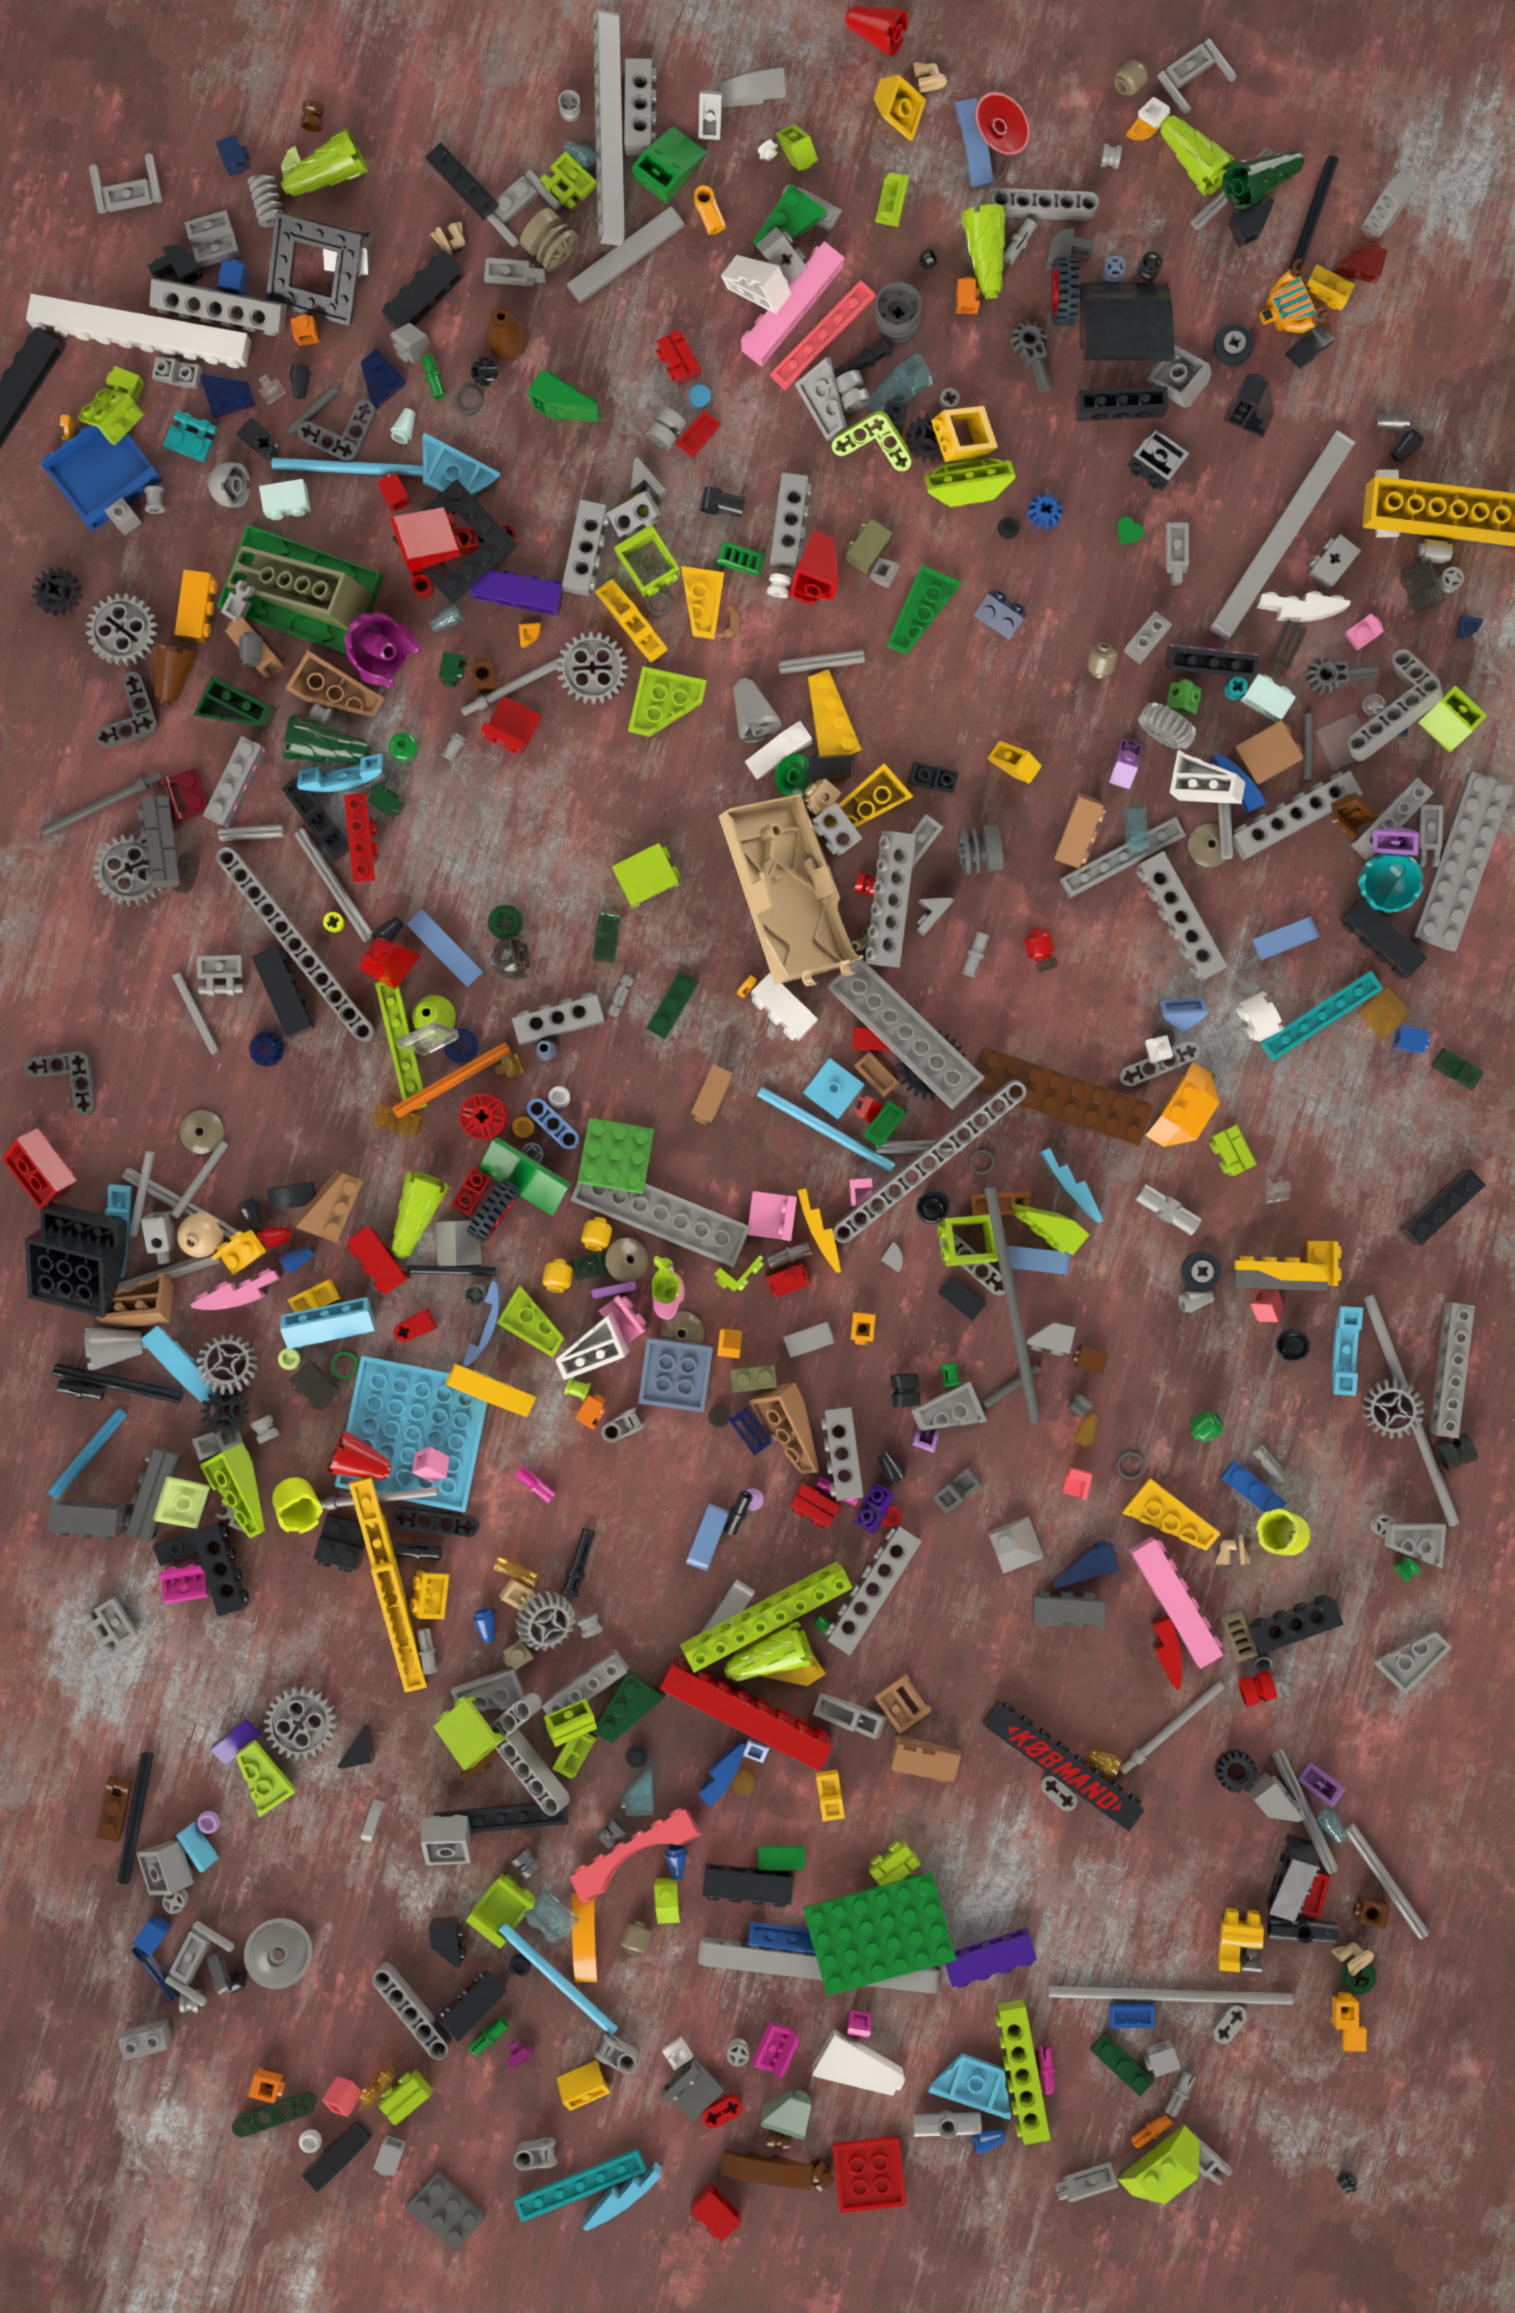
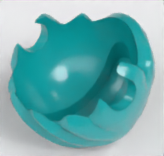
M1378 854L1363 866L1358 879L1361 895L1366 898L1369 905L1378 911L1382 910L1387 913L1393 911L1400 912L1405 908L1411 907L1424 889L1422 885L1423 874L1419 864L1412 857L1405 854Z

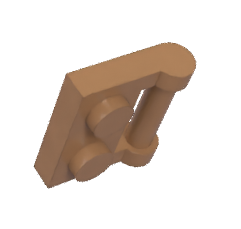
M907 1673L900 1675L894 1682L874 1695L875 1700L899 1734L932 1710L928 1704L924 1703L914 1689ZM901 1686L918 1708V1711L914 1714L897 1691Z

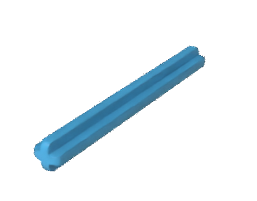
M117 1409L48 1490L52 1497L59 1498L127 1418L126 1412L122 1409Z

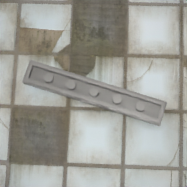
M670 206L626 239L622 246H617L567 283V288L580 304L685 227L684 222L672 206Z
M1174 817L1059 880L1070 899L1184 838L1186 834L1177 817Z

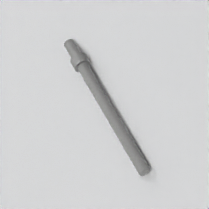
M577 652V653L574 655V658L576 659V658L580 657V656H581L580 653ZM557 659L485 696L482 694L476 697V701L460 709L464 716L478 709L483 710L488 707L489 703L561 667L562 664L558 663Z
M438 1487L376 1494L379 1502L438 1496L439 1489ZM329 1496L326 1499L319 1500L321 1507L328 1510L338 1509L340 1506L355 1505L352 1496L341 1498Z
M1218 1681L1140 1750H1135L1131 1754L1132 1757L1119 1767L1124 1775L1137 1764H1142L1148 1754L1225 1688L1223 1684Z

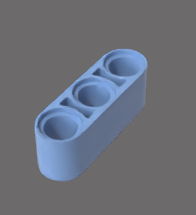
M1311 916L1252 941L1261 961L1320 936Z
M536 1098L528 1103V1114L562 1147L570 1150L578 1147L580 1144L579 1134L545 1101ZM536 1103L543 1105L544 1109L540 1115H535L532 1111V1107ZM552 1118L559 1120L560 1124L556 1130H550L548 1127V1122ZM572 1133L575 1136V1142L573 1145L567 1146L564 1143V1137Z
M1007 1245L1011 1268L1068 1274L1070 1259L1068 1252L1062 1254L1059 1251Z
M710 1503L708 1504L686 1560L687 1564L707 1571L727 1520L728 1510Z

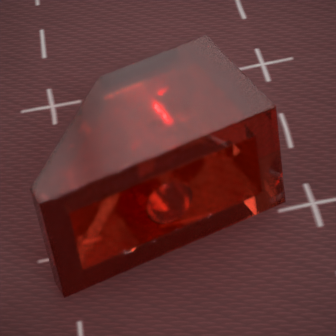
M1375 244L1364 245L1340 260L1333 273L1376 284L1382 275L1387 249H1383Z

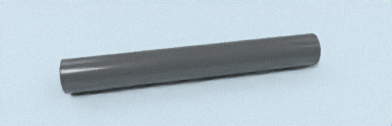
M334 385L285 429L290 436L295 434L301 423L309 421L339 393L338 389Z
M1304 714L1303 780L1311 781L1313 765V714Z
M1036 1363L1031 1366L1033 1377L1041 1371ZM1021 1374L982 1401L985 1407L988 1409L1022 1384Z

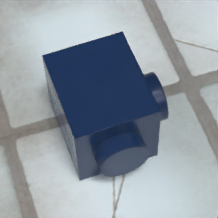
M236 134L215 141L229 176L239 175L245 170L250 169L247 162L250 159L249 153L245 145L241 146Z

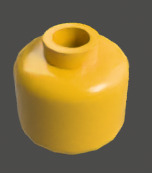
M594 1217V1220L585 1222L581 1241L585 1244V1248L593 1251H602V1248H606L609 1245L612 1227L606 1223V1219Z
M553 1259V1262L547 1263L544 1267L542 1283L547 1287L548 1291L562 1293L571 1286L573 1269L566 1264V1260Z

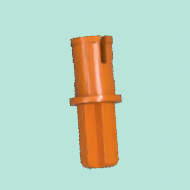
M1165 2112L1150 2124L1147 2122V2126L1133 2135L1131 2141L1139 2149L1155 2138L1157 2140V2136L1173 2126V2123Z

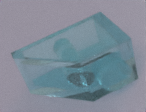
M648 1765L627 1787L626 1795H622V1809H626V1816L653 1815V1765Z

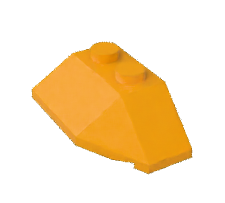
M1192 1061L1145 1136L1162 1147L1197 1140L1220 1103L1211 1073Z

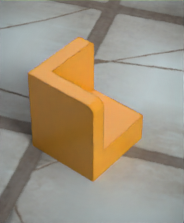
M720 1329L717 1356L740 1357L741 1330Z

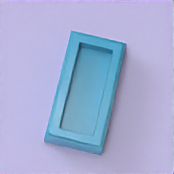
M195 1821L176 1835L200 1873L219 1859Z

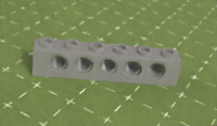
M160 278L151 279L149 307L157 308L158 313L170 314V311L177 312L178 317L187 319L197 316L200 317L199 321L213 323V320L221 321V325L226 327H234V324L241 325L242 330L251 332L261 329L264 330V334L270 336H277V333L285 331L287 304ZM173 293L179 298L178 305H175L172 301ZM195 297L200 301L199 310L193 305ZM216 302L220 303L222 307L220 314L215 311L214 305ZM237 306L243 310L242 318H239L236 314ZM259 310L265 315L263 323L257 318Z
M1340 771L1330 777L1331 782L1325 785L1323 782H1320L1311 788V793L1305 795L1302 792L1293 797V803L1287 806L1282 803L1272 809L1273 814L1266 816L1264 813L1253 820L1255 824L1249 827L1244 824L1235 829L1232 842L1242 861L1331 813V803L1354 792L1361 796L1363 793L1351 771L1345 774ZM1330 788L1337 791V798H1333L1329 794ZM1310 799L1318 801V809L1310 805ZM1291 809L1299 812V819H1294L1291 816ZM1272 820H1277L1280 823V830L1272 827ZM1253 830L1261 833V840L1253 838Z
M882 831L879 841L880 850L877 861L876 882L874 884V899L871 907V923L868 930L869 940L868 948L866 949V964L900 968L916 835Z
M1163 851L1137 866V875L1141 882H1145L1149 890L1147 892L1150 899L1158 904L1160 908L1158 913L1161 919L1169 924V933L1173 940H1177L1181 948H1179L1182 957L1190 962L1192 966L1190 971L1194 978H1198L1201 982L1227 968L1223 957L1165 852ZM1155 874L1162 875L1164 878L1163 884H1157L1154 881ZM1166 893L1174 896L1173 904L1165 901L1164 896ZM1177 912L1185 916L1184 923L1176 921L1175 914ZM1188 931L1195 934V942H1189L1186 939ZM1198 951H1203L1206 954L1205 962L1197 959L1196 954Z
M1445 1302L1429 1426V1433L1437 1436L1459 1438L1475 1310L1473 1305Z
M900 1526L889 1530L885 1537L887 1540L883 1548L879 1547L873 1556L875 1559L871 1567L868 1565L861 1575L863 1578L859 1586L856 1584L849 1594L851 1596L850 1601L847 1605L844 1603L837 1613L839 1616L835 1624L832 1622L825 1632L827 1635L826 1640L848 1655H851L922 1542ZM894 1545H898L901 1548V1553L898 1557H892L890 1554V1549ZM882 1564H887L889 1567V1572L886 1576H880L878 1573V1568ZM870 1583L877 1585V1591L874 1595H868L866 1592V1587ZM858 1602L865 1604V1611L862 1614H856L854 1611V1606ZM846 1621L853 1623V1630L850 1633H844L842 1630V1625Z

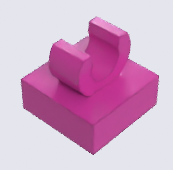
M850 2010L847 2034L851 2037L853 2035L861 2036V2039L869 2038L872 2014Z

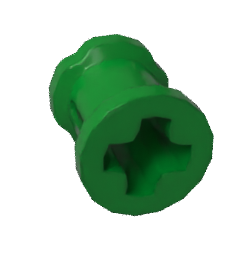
M958 1362L939 1365V1368L942 1369L944 1381L942 1387L962 1384L958 1377Z

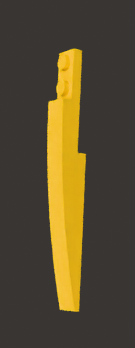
M369 1477L350 1481L349 1487L370 1558L372 1576L404 1691L406 1693L426 1688V1679L423 1674L421 1658L418 1655V1645L402 1580L373 1479Z

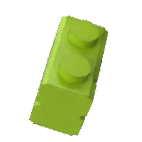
M1233 1125L1210 1137L1212 1140L1209 1143L1214 1154H1219L1222 1160L1219 1164L1224 1174L1228 1173L1229 1176H1234L1257 1164L1238 1125Z
M582 1699L575 1704L573 1703L544 1716L548 1733L555 1747L597 1729L593 1712L586 1699Z
M903 1839L900 1842L896 1840L891 1843L884 1855L878 1854L870 1861L871 1865L868 1867L870 1874L878 1884L884 1885L904 1879L921 1864L919 1858Z
M416 2069L410 2074L408 2071L405 2072L397 2080L398 2084L395 2087H387L380 2095L382 2098L378 2104L379 2108L395 2126L431 2095V2086Z

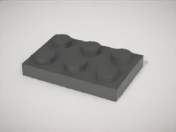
M436 2171L406 2205L410 2212L454 2252L461 2247L486 2218V2214L439 2171Z

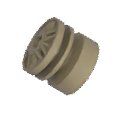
M545 208L537 213L527 224L521 235L520 244L530 255H537V261L543 264L547 271H553L569 258L578 243L579 237L574 230L570 229L568 224H562L561 218L551 208Z

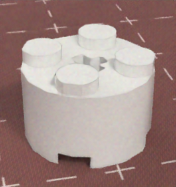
M1264 991L1240 1002L1239 1007L1235 1008L1241 1020L1244 1019L1248 1025L1245 1027L1249 1038L1258 1042L1284 1029L1282 1025H1278L1282 1021L1272 1002L1267 1003L1264 999L1267 997Z

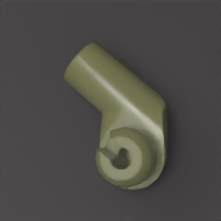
M869 927L862 930L863 938L851 942L854 952L865 949L868 946Z

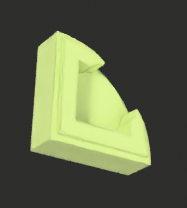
M296 146L286 152L287 154L281 164L283 175L295 168L297 163L301 162Z

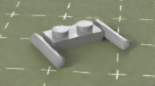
M1210 38L1157 76L1183 114H1188L1191 107L1178 90L1210 68L1215 62L1230 82H1233L1237 77Z
M147 153L145 155L149 180L142 179L103 187V189L98 167L94 164L89 166L98 213L114 212L162 201L154 156Z
M529 170L525 176L519 178L495 199L499 207L487 217L490 223L513 248L519 245V241L504 223L506 224L534 200L539 193L554 210L558 211L562 206L556 197L545 188V185L532 170Z
M197 1920L193 1924L192 1931L189 1932L169 1971L170 1975L165 1979V1983L198 2005L204 2006L207 2002L206 1997L190 1988L188 1984L191 1983L211 1941L228 1952L234 1949V1944Z

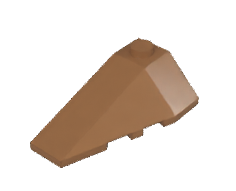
M308 650L305 651L285 687L286 690L304 701L370 717L375 716L385 699Z
M796 1383L781 1384L777 1388H771L752 1397L749 1402L757 1419L762 1425L766 1424L772 1431L771 1437L774 1441L779 1440L783 1445L785 1455L800 1474L817 1473L819 1466L806 1407Z

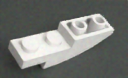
M1317 591L1307 593L1302 598V601L1296 596H1287L1285 598L1279 597L1274 592H1265V594L1262 593L1257 599L1256 608L1276 611L1277 621L1308 622L1325 619L1343 612L1350 605V601L1344 600V597L1339 595L1331 597L1322 596L1323 594Z

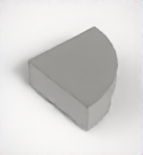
M892 1242L881 1258V1261L897 1272H900L903 1264L902 1253L899 1247Z

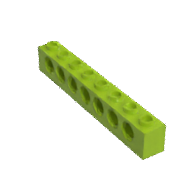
M836 1561L681 1643L680 1647L693 1672H696L852 1589V1586L844 1569Z

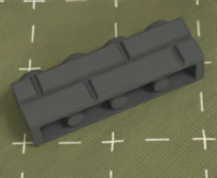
M169 797L141 798V805L137 806L138 819H143L144 826H140L141 840H146V847H143L144 861L148 860L149 868H145L146 881H151L153 889L178 887L179 873Z
M159 1446L149 1450L145 1459V1463H148L146 1471L141 1473L138 1484H141L139 1493L136 1492L132 1498L131 1505L134 1506L132 1514L129 1513L124 1523V1526L127 1527L126 1534L147 1541H152L156 1538L161 1522L155 1521L153 1517L166 1476L176 1477L183 1454Z

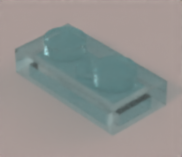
M1146 807L1123 809L1126 853L1148 852Z

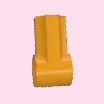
M705 185L699 186L694 193L695 208L702 218L708 235H715L726 228V225L714 199L712 189ZM705 196L709 198V201L703 203L699 201V198Z

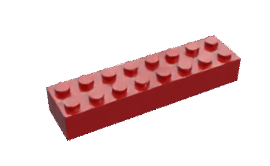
M673 1656L661 1680L660 1689L803 1764L819 1772L821 1771L832 1749L831 1737L828 1736L829 1733L818 1727L817 1729L810 1727L809 1723L798 1717L796 1720L790 1717V1713L780 1707L775 1709L769 1706L770 1703L761 1697L756 1699L750 1696V1692L742 1687H738V1689L732 1687L727 1679L720 1676L717 1679L711 1676V1672L705 1668L693 1672L686 1658L682 1656L676 1658Z

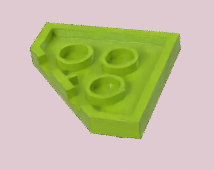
M642 666L628 732L651 737L703 703L707 680Z

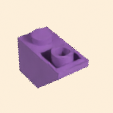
M1121 738L1111 768L1109 783L1130 789L1138 770L1142 744L1131 739Z

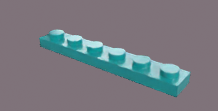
M1369 971L1283 1027L1282 1031L1268 1037L1259 1044L1272 1062L1383 990V987L1373 972Z
M635 2148L515 2197L514 2204L521 2222H524L645 2173L646 2166L639 2148Z

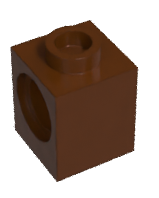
M479 658L475 662L470 663L472 685L475 694L497 690L492 660ZM481 671L489 672L486 679H479L478 674Z
M1079 1345V1349L1074 1350L1072 1362H1075L1074 1367L1103 1375L1108 1353Z
M1359 1895L1358 1900L1353 1904V1915L1360 1924L1386 1929L1391 1907L1383 1900ZM1369 1908H1374V1912L1371 1915H1366V1911Z

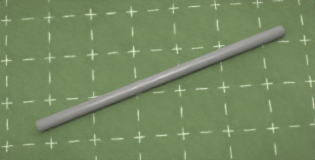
M1374 1294L1366 1296L1363 1299L1393 1379H1397V1385L1400 1386L1403 1380L1406 1381L1375 1296ZM1403 1395L1401 1399L1404 1408L1412 1412V1403ZM1414 1421L1418 1425V1429H1413L1446 1520L1449 1526H1455L1460 1522L1422 1422Z
M1048 1986L1047 1988L1048 1997L1293 2005L1292 1993Z

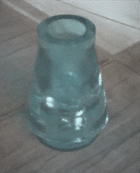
M570 140L566 141L563 146V153L566 151L583 169L589 170L592 168L596 161V153L593 152L592 148Z
M455 604L447 605L437 616L429 621V624L433 631L437 633L438 631L459 625L460 621L463 620V616Z
M1331 1808L1322 1810L1317 1815L1318 1825L1336 1843L1343 1842L1347 1835L1343 1830L1337 1812Z

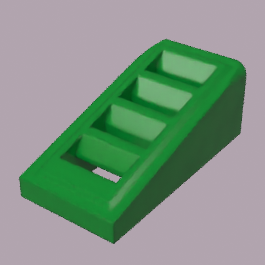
M723 541L717 566L760 577L765 555ZM727 551L731 552L729 560L725 559ZM736 553L740 554L738 563L734 562ZM748 556L747 565L743 566L744 557ZM753 558L757 559L755 569L751 568Z

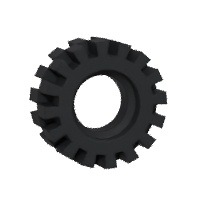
M1235 1749V1751L1227 1750L1228 1753L1226 1754L1223 1752L1221 1759L1217 1758L1218 1764H1215L1214 1767L1218 1781L1230 1792L1234 1793L1236 1791L1241 1793V1790L1248 1791L1247 1787L1250 1786L1252 1788L1254 1786L1253 1781H1257L1256 1774H1258V1770L1256 1769L1255 1762L1246 1752H1241L1239 1749ZM1234 1763H1240L1244 1767V1774L1239 1779H1232L1228 1775V1769Z

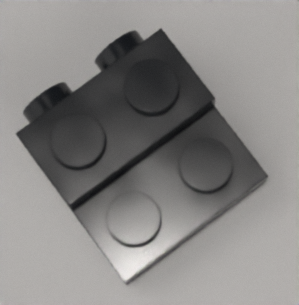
M1154 428L1134 453L1127 466L1134 476H1142L1146 479L1151 488L1163 491L1190 453Z
M331 1514L326 1515L313 1558L318 1560V1565L331 1567V1564L340 1566V1571L352 1573V1570L359 1568L365 1548V1540L360 1522Z

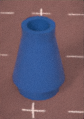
M306 1245L302 1248L283 1253L284 1256L279 1259L286 1272L289 1273L291 1271L295 1272L314 1255L309 1246Z
M491 1608L476 1610L473 1613V1621L482 1638V1642L489 1643L496 1639L494 1613L491 1612Z
M671 1844L667 1847L665 1856L671 1873V1879L680 1880L684 1878L687 1851L684 1845Z
M1002 2128L981 2131V2134L971 2136L976 2154L982 2153L984 2155L1006 2142Z

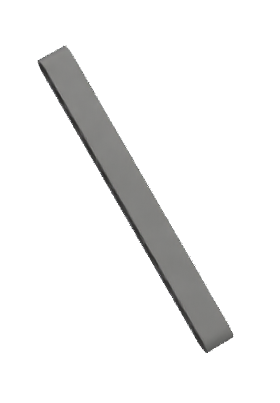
M596 9L593 17L598 242L622 246L624 241V191L619 13Z
M1336 430L1210 626L1209 630L1225 641L1229 640L1355 444V440Z
M231 848L220 849L216 856L219 865L357 1040L362 1042L371 1041L376 1034L374 1026L245 861ZM233 854V861L225 864L224 859L226 855ZM246 871V879L239 881L238 874ZM259 888L260 896L252 899V891ZM273 905L274 912L272 915L266 916V907ZM281 923H287L288 928L284 933H279L278 931ZM295 940H300L301 947L293 951L292 943ZM313 957L315 960L314 965L311 968H306V959ZM327 974L328 982L325 985H320L319 977ZM340 991L342 998L339 1002L334 1003L332 995ZM354 1009L355 1017L347 1020L345 1015L347 1010ZM363 1026H367L369 1029L366 1037H360L359 1030Z
M1011 1080L846 1214L834 1226L835 1239L841 1243L850 1241L1017 1105L1026 1095V1088L1019 1080ZM1014 1085H1019L1022 1089L1018 1096H1012L1009 1093L1010 1088ZM997 1099L1004 1101V1107L1001 1110H994L992 1108V1103ZM985 1114L987 1120L984 1124L979 1125L975 1123L976 1115ZM967 1128L970 1134L967 1138L962 1139L957 1135L958 1130ZM944 1142H949L953 1146L952 1150L948 1153L940 1150V1146ZM927 1156H932L935 1159V1163L933 1166L927 1167L923 1164V1159ZM910 1170L918 1173L917 1179L913 1181L908 1180L905 1175ZM897 1184L900 1186L901 1191L894 1195L889 1192V1187ZM879 1198L883 1200L884 1205L881 1208H874L871 1202ZM858 1212L866 1214L867 1219L864 1222H857L854 1216ZM845 1226L849 1228L850 1233L847 1236H841L837 1232L838 1228Z
M710 1937L700 1939L697 1960L700 1965L822 1980L815 1952L812 1955L748 1947V1942ZM930 1967L866 1986L937 1993L940 1967Z

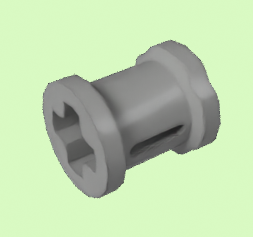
M160 486L145 487L144 493H146L147 497L145 511L154 514L165 512V507L162 503L164 488Z

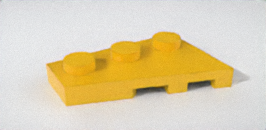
M681 566L693 636L715 639L724 572Z

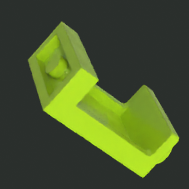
M659 843L612 866L632 909L639 906L641 902L673 886L679 885L678 879L681 876L676 866L671 868L668 862L671 856L667 848H661Z
M474 1696L469 1698L462 1697L454 1703L455 1708L450 1712L448 1710L438 1717L439 1722L433 1726L463 1770L474 1767L505 1740L500 1732L494 1734L473 1704L476 1701Z
M502 1872L466 1918L467 1923L500 1949L507 1939L497 1931L502 1923L506 1922L514 1930L526 1913L534 1907L536 1901L531 1891L526 1888L522 1889L516 1884L517 1882L512 1876L504 1875Z

